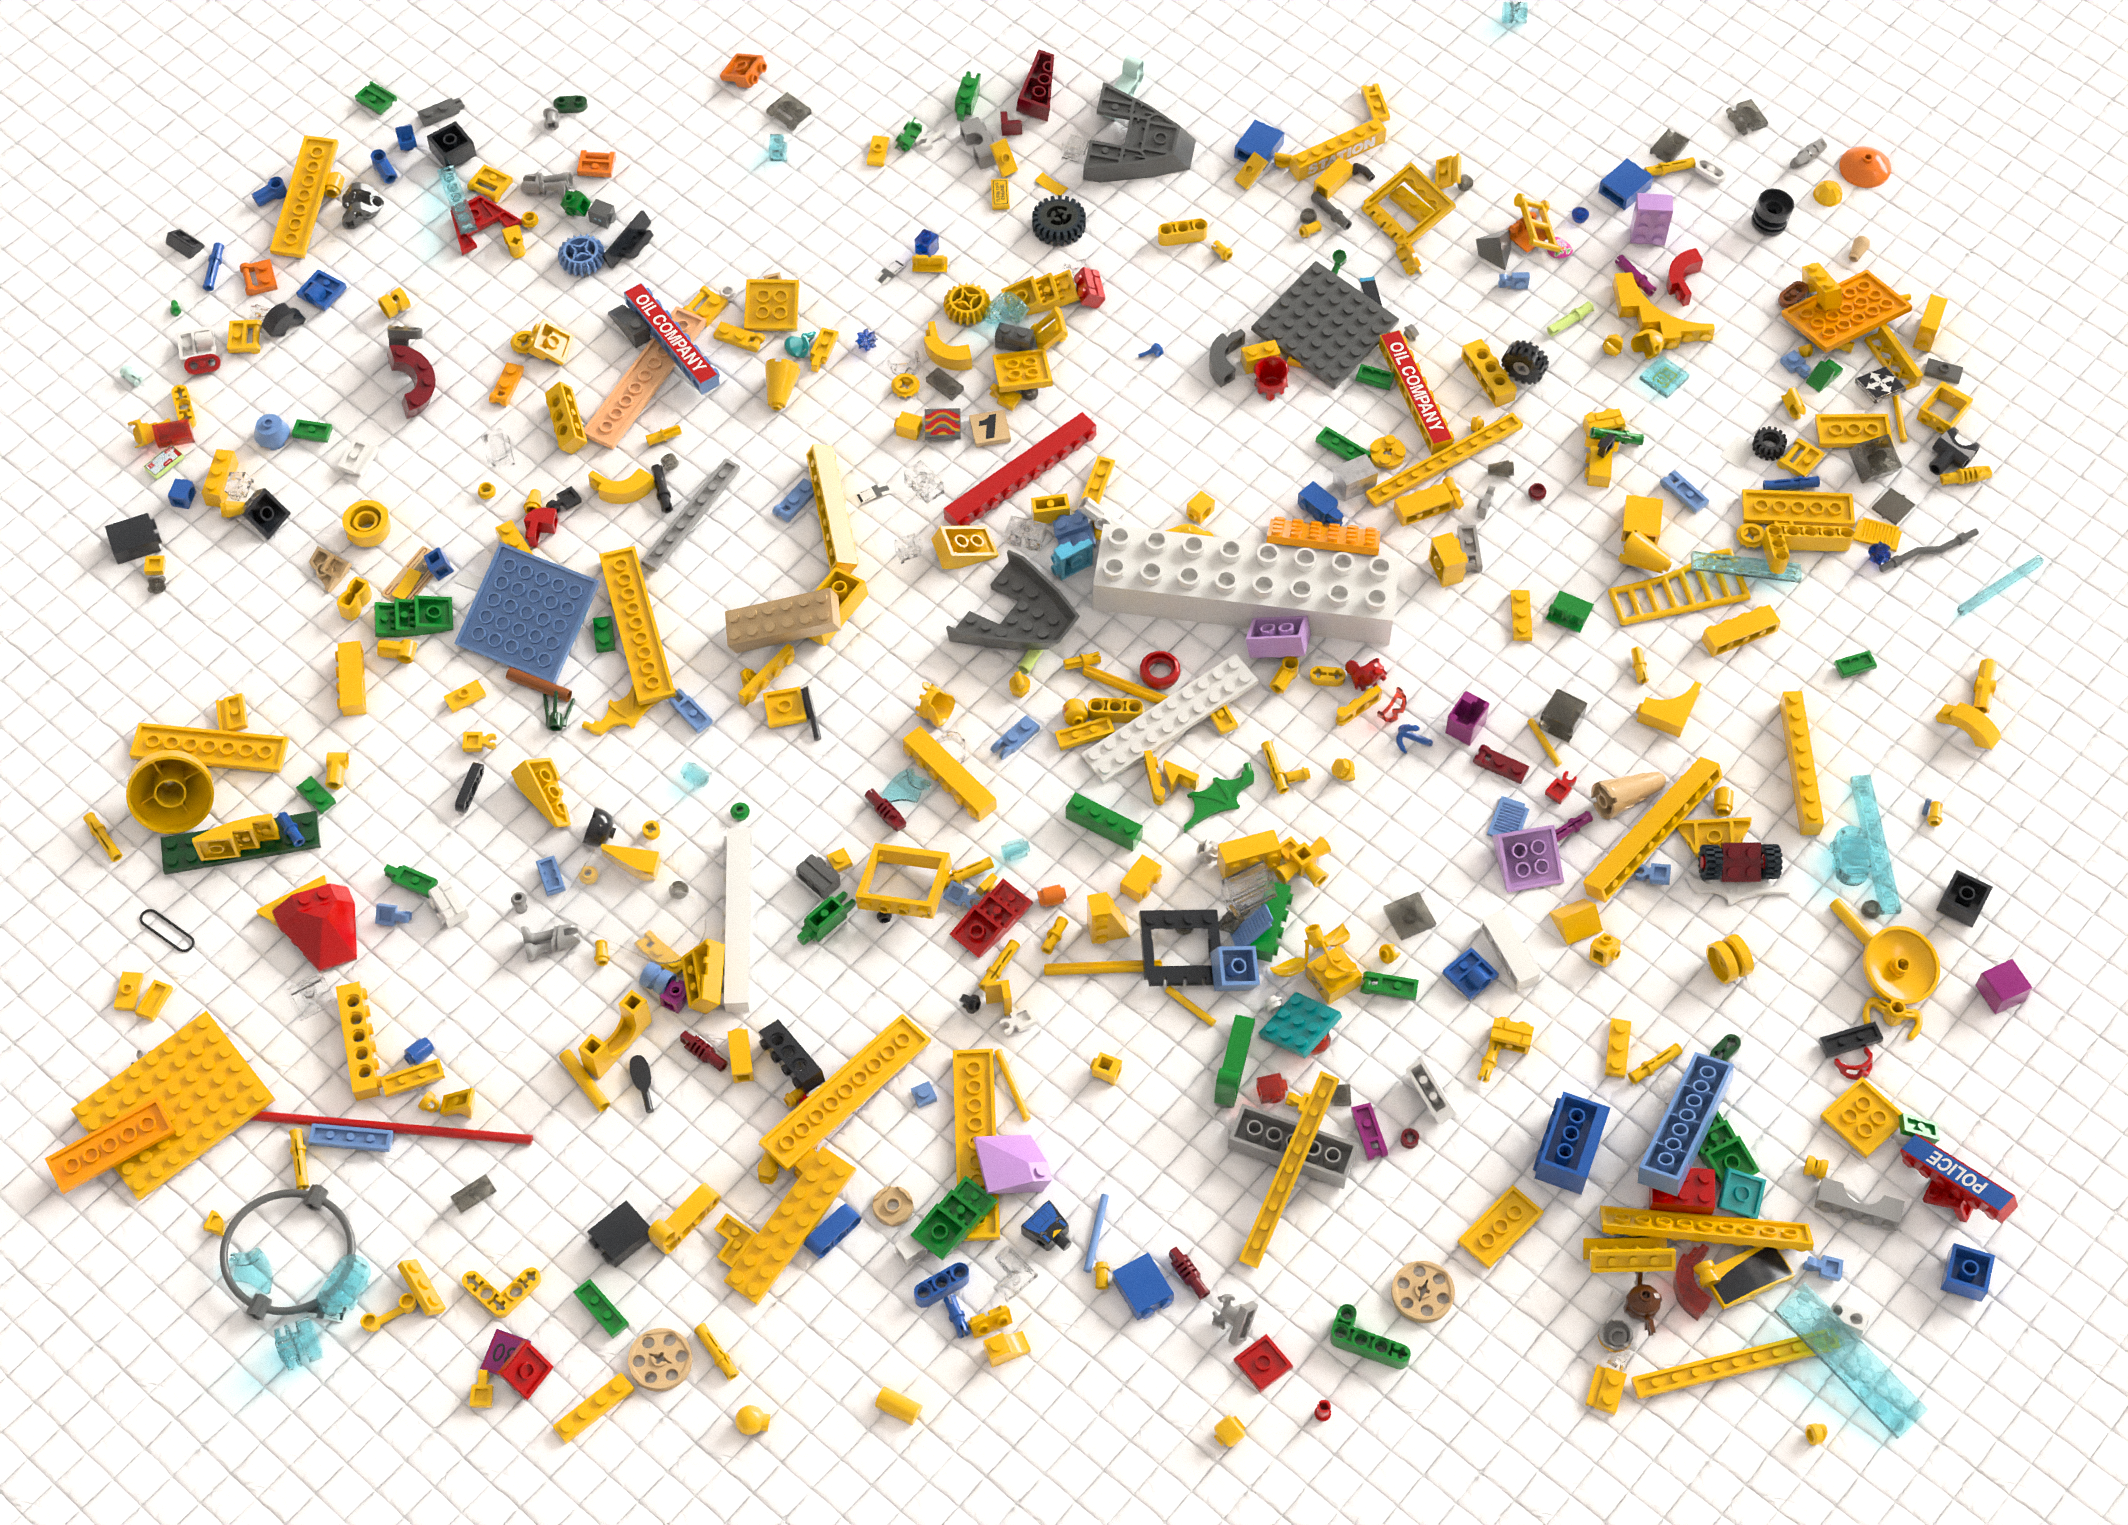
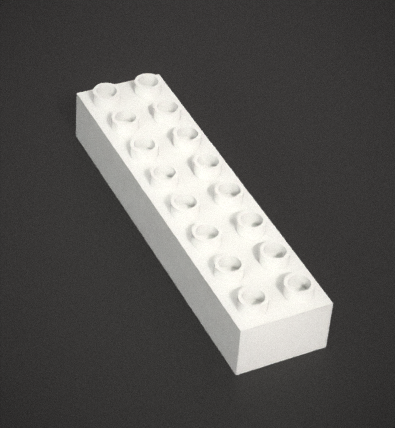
M1103 524L1093 583V610L1250 628L1253 618L1308 616L1311 636L1390 645L1400 558Z

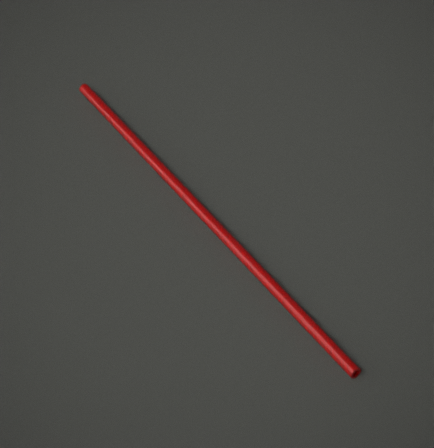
M261 1111L250 1119L252 1121L312 1126V1123L393 1130L394 1133L525 1145H532L533 1135L267 1111Z

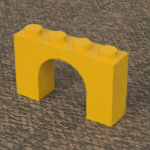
M632 989L618 1004L621 1017L610 1037L603 1042L591 1033L578 1047L584 1069L599 1080L652 1023L647 1000Z

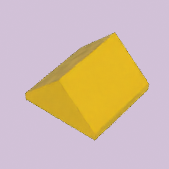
M1585 898L1549 912L1567 946L1603 931L1596 904Z

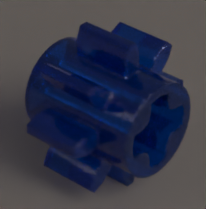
M866 328L863 332L857 333L859 337L855 342L858 343L859 349L865 348L867 352L871 348L877 347L875 342L878 338L875 336V331L869 332L868 328Z
M1881 541L1878 544H1872L1868 550L1869 560L1879 566L1881 563L1888 562L1891 558V552L1889 551L1891 547Z

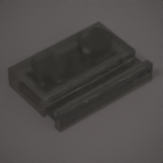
M1669 128L1650 149L1651 155L1655 154L1657 158L1666 163L1674 161L1689 144L1690 140L1677 132H1671Z

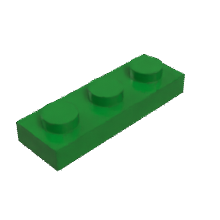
M1327 426L1319 433L1315 440L1316 443L1347 461L1364 454L1368 458L1371 455V452Z
M588 1279L573 1291L578 1300L612 1339L630 1326L628 1321L591 1279Z

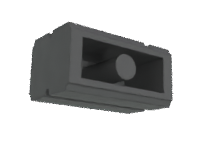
M1002 322L999 323L995 332L996 348L1014 352L1032 349L1034 330Z
M810 854L795 869L796 876L823 900L827 899L841 885L840 874L834 868L829 869L821 857H815L813 854Z

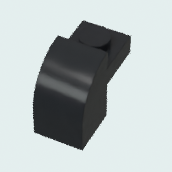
M280 303L268 311L261 327L271 337L285 336L289 325L304 324L306 318L298 309L289 308L286 303Z

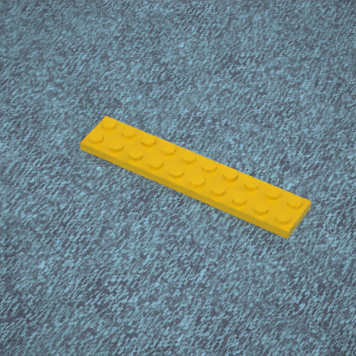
M635 546L599 554L639 706L676 697Z
M902 1013L760 1139L758 1145L788 1172L810 1150L816 1147L931 1043V1039Z
M993 1048L953 1050L957 1185L967 1176L986 1191L973 1138L996 1136ZM990 1194L998 1200V1203L964 1241L1000 1240L999 1194Z
M1600 1205L1599 1208L1602 1232L1609 1235L1626 1234L1631 1237L1648 1236L1652 1239L1660 1237L1669 1238L1674 1241L1683 1239L1692 1242L1706 1241L1713 1244L1728 1243L1735 1246L1751 1245L1756 1248L1773 1247L1778 1250L1795 1249L1800 1252H1805L1806 1250L1813 1251L1814 1247L1809 1224L1603 1205Z

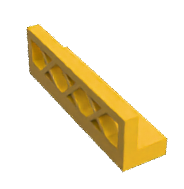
M1887 324L1880 326L1876 334L1865 337L1864 342L1882 367H1886L1899 381L1900 378L1909 381V384L1899 389L1900 392L1920 385L1923 377L1922 372ZM1878 339L1882 345H1874L1872 341ZM1881 352L1889 354L1891 359L1882 357ZM1890 366L1899 367L1900 372L1893 371Z

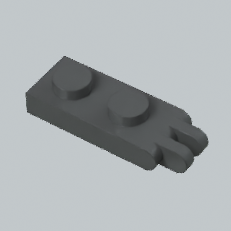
M449 98L417 111V114L424 127L459 114L465 105L460 98L454 100Z

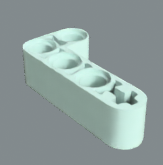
M1127 55L1123 61L1122 74L1113 87L1133 96L1144 77V61ZM1104 116L1114 121L1118 119L1114 117Z

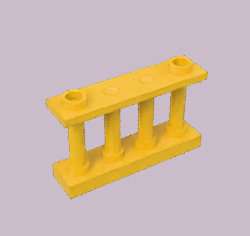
M1583 1238V1260L1590 1259L1591 1273L1676 1271V1250L1674 1248H1667V1238Z

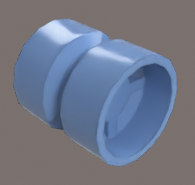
M650 962L643 969L639 984L650 990L653 989L655 993L661 995L672 980H677V975L667 969L663 970L661 966L654 962Z

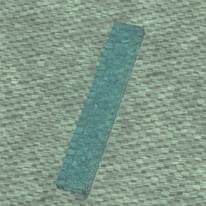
M451 165L437 170L461 235L478 230L454 166Z
M1692 551L1690 555L1691 570L1795 583H1800L1802 580L1801 564L1788 562L1783 574H1775L1770 571L1765 559Z

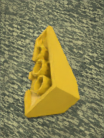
M551 758L524 760L511 771L514 781L521 792L555 828L571 825L567 806L563 803L561 797L564 794L563 789L559 788L558 784L560 776Z

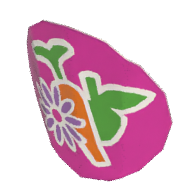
M1555 237L1557 245L1561 247L1559 253L1547 250L1549 255L1557 259L1570 256L1573 252L1570 244L1562 238Z

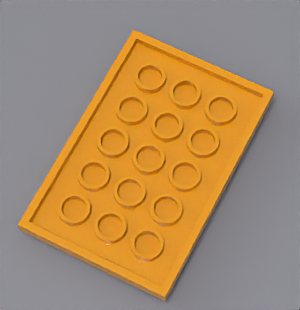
M1865 270L1838 283L1842 288L1841 306L1824 310L1817 302V294L1782 310L1781 316L1827 353L1911 312L1912 305L1870 271Z
M1274 517V519H1270L1266 543L1378 556L1380 531L1373 527L1359 529L1355 525L1341 527L1338 523L1324 525L1320 521L1307 523L1302 519L1289 521L1285 520L1284 517Z

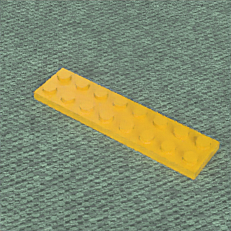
M304 135L271 243V254L305 259L326 189V183L339 146L338 139Z
M138 723L129 756L131 759L141 760L158 751L177 750L195 756L205 766L281 773L290 740L287 736Z
M822 1146L756 1238L726 1276L724 1282L758 1306L803 1245L806 1238L811 1234L855 1174L856 1168Z

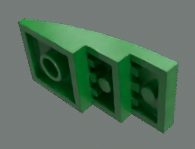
M414 595V599H394V603L375 602V637L420 636L453 630L452 597Z
M1717 1111L1699 1149L1698 1156L1708 1169H1715V1179L1722 1186L1725 1169L1728 1167L1750 1175H1755L1760 1170L1740 1135L1736 1136L1727 1119L1723 1120L1721 1114Z
M965 1176L954 1190L951 1189L939 1204H935L911 1233V1237L943 1261L982 1222L998 1203V1200L992 1195L987 1194L983 1188Z

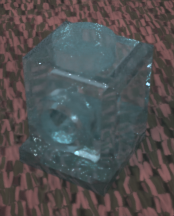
M770 134V161L787 162L786 152L788 150V143L784 141V134Z

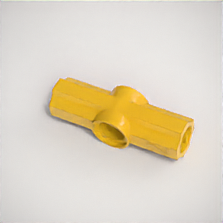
M1989 658L1980 661L1978 676L1973 688L1975 693L1973 707L1983 714L1990 712L1992 697L1997 680H1995L1997 663Z

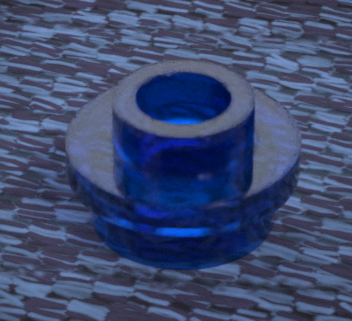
M1576 207L1572 211V218L1576 223H1584L1589 218V211L1584 207Z

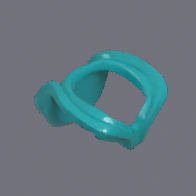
M816 332L802 333L801 338L789 336L784 343L786 352L793 357L804 358L808 354L809 343L815 337Z

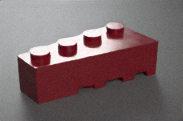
M1038 49L1019 94L1016 107L1017 112L1048 122L1054 54Z

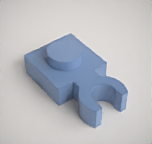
M1512 272L1511 276L1500 274L1498 286L1499 288L1510 286V289H1528L1530 273Z
M1651 863V868L1641 864L1637 868V871L1644 872L1642 874L1636 873V880L1638 881L1649 879L1650 884H1670L1671 864Z
M951 880L943 896L944 899L960 907L965 902L969 909L972 908L970 904L972 899L980 900L977 895H967L970 889Z

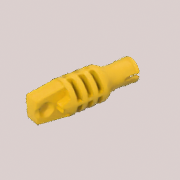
M1989 466L1960 468L1952 473L1940 474V483L1944 486L1953 483L1963 485L1964 483L1979 482L1992 478V470Z

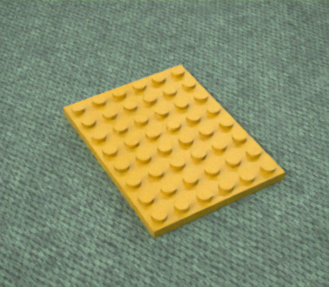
M206 1010L71 1108V1111L88 1134L148 1101L156 1097L159 1098L176 1133L114 1167L136 1198L141 1201L276 1101V1099Z

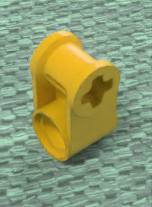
M519 225L501 229L510 255L513 258L523 257L526 250Z

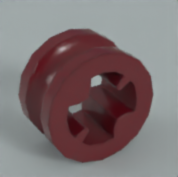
M1412 1128L1405 1129L1400 1138L1402 1146L1407 1149L1415 1148L1419 1142V1133ZM1408 1135L1412 1136V1142H1408Z

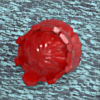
M1267 356V358L1260 359L1253 369L1256 375L1254 386L1258 388L1257 393H1267L1266 399L1271 402L1275 399V393L1279 392L1282 395L1284 394L1285 387H1288L1287 375L1289 366L1284 359L1277 356Z
M1379 658L1371 660L1362 667L1354 660H1349L1345 664V670L1352 676L1355 690H1358V687H1360L1361 691H1366V686L1372 685L1375 687L1378 680L1385 681L1387 679L1385 675L1388 673L1379 662Z

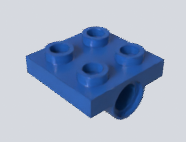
M317 269L296 294L302 300L326 311L344 292L347 286L346 283Z
M1472 947L1448 965L1442 972L1469 1000L1473 999L1499 977V973Z

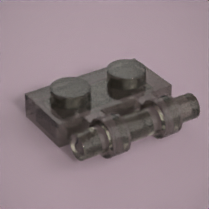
M1752 99L1737 103L1736 110L1734 111L1731 107L1725 111L1728 114V119L1735 124V129L1743 136L1748 134L1746 129L1748 127L1754 132L1768 126L1767 119Z

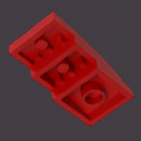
M1002 878L992 892L988 891L977 906L975 904L949 935L980 959L1017 923L1032 906L1033 901Z

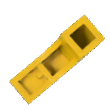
M935 321L928 322V329L925 330L926 337H924V348L928 357L935 364L945 369L955 371L972 369L969 344L950 346L943 343L938 337Z
M638 468L629 478L622 481L608 480L593 470L588 474L589 485L593 490L598 491L599 499L612 504H628L638 501L648 495L655 487L653 475L641 468Z

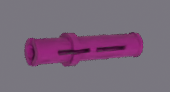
M1619 255L1615 263L1625 273L1632 272L1637 286L1647 296H1652L1655 293L1652 290L1656 291L1657 288L1624 255Z
M1586 810L1576 818H1570L1566 824L1555 829L1557 842L1573 832L1577 833L1581 827L1592 822L1593 817L1591 813Z

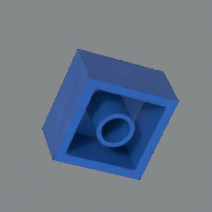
M1953 1243L1947 1254L1940 1290L1982 1302L1988 1293L1995 1255Z

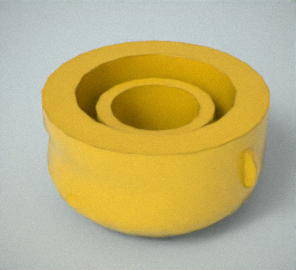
M361 500L355 502L346 509L342 517V524L347 539L357 546H376L382 543L390 533L391 522L388 509L377 501ZM366 524H373L369 528H362Z

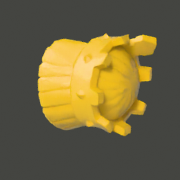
M923 682L922 689L927 692L919 696L921 702L920 706L915 707V710L919 711L916 716L931 720L936 727H941L951 716L955 707V699L952 695L943 693L940 687Z

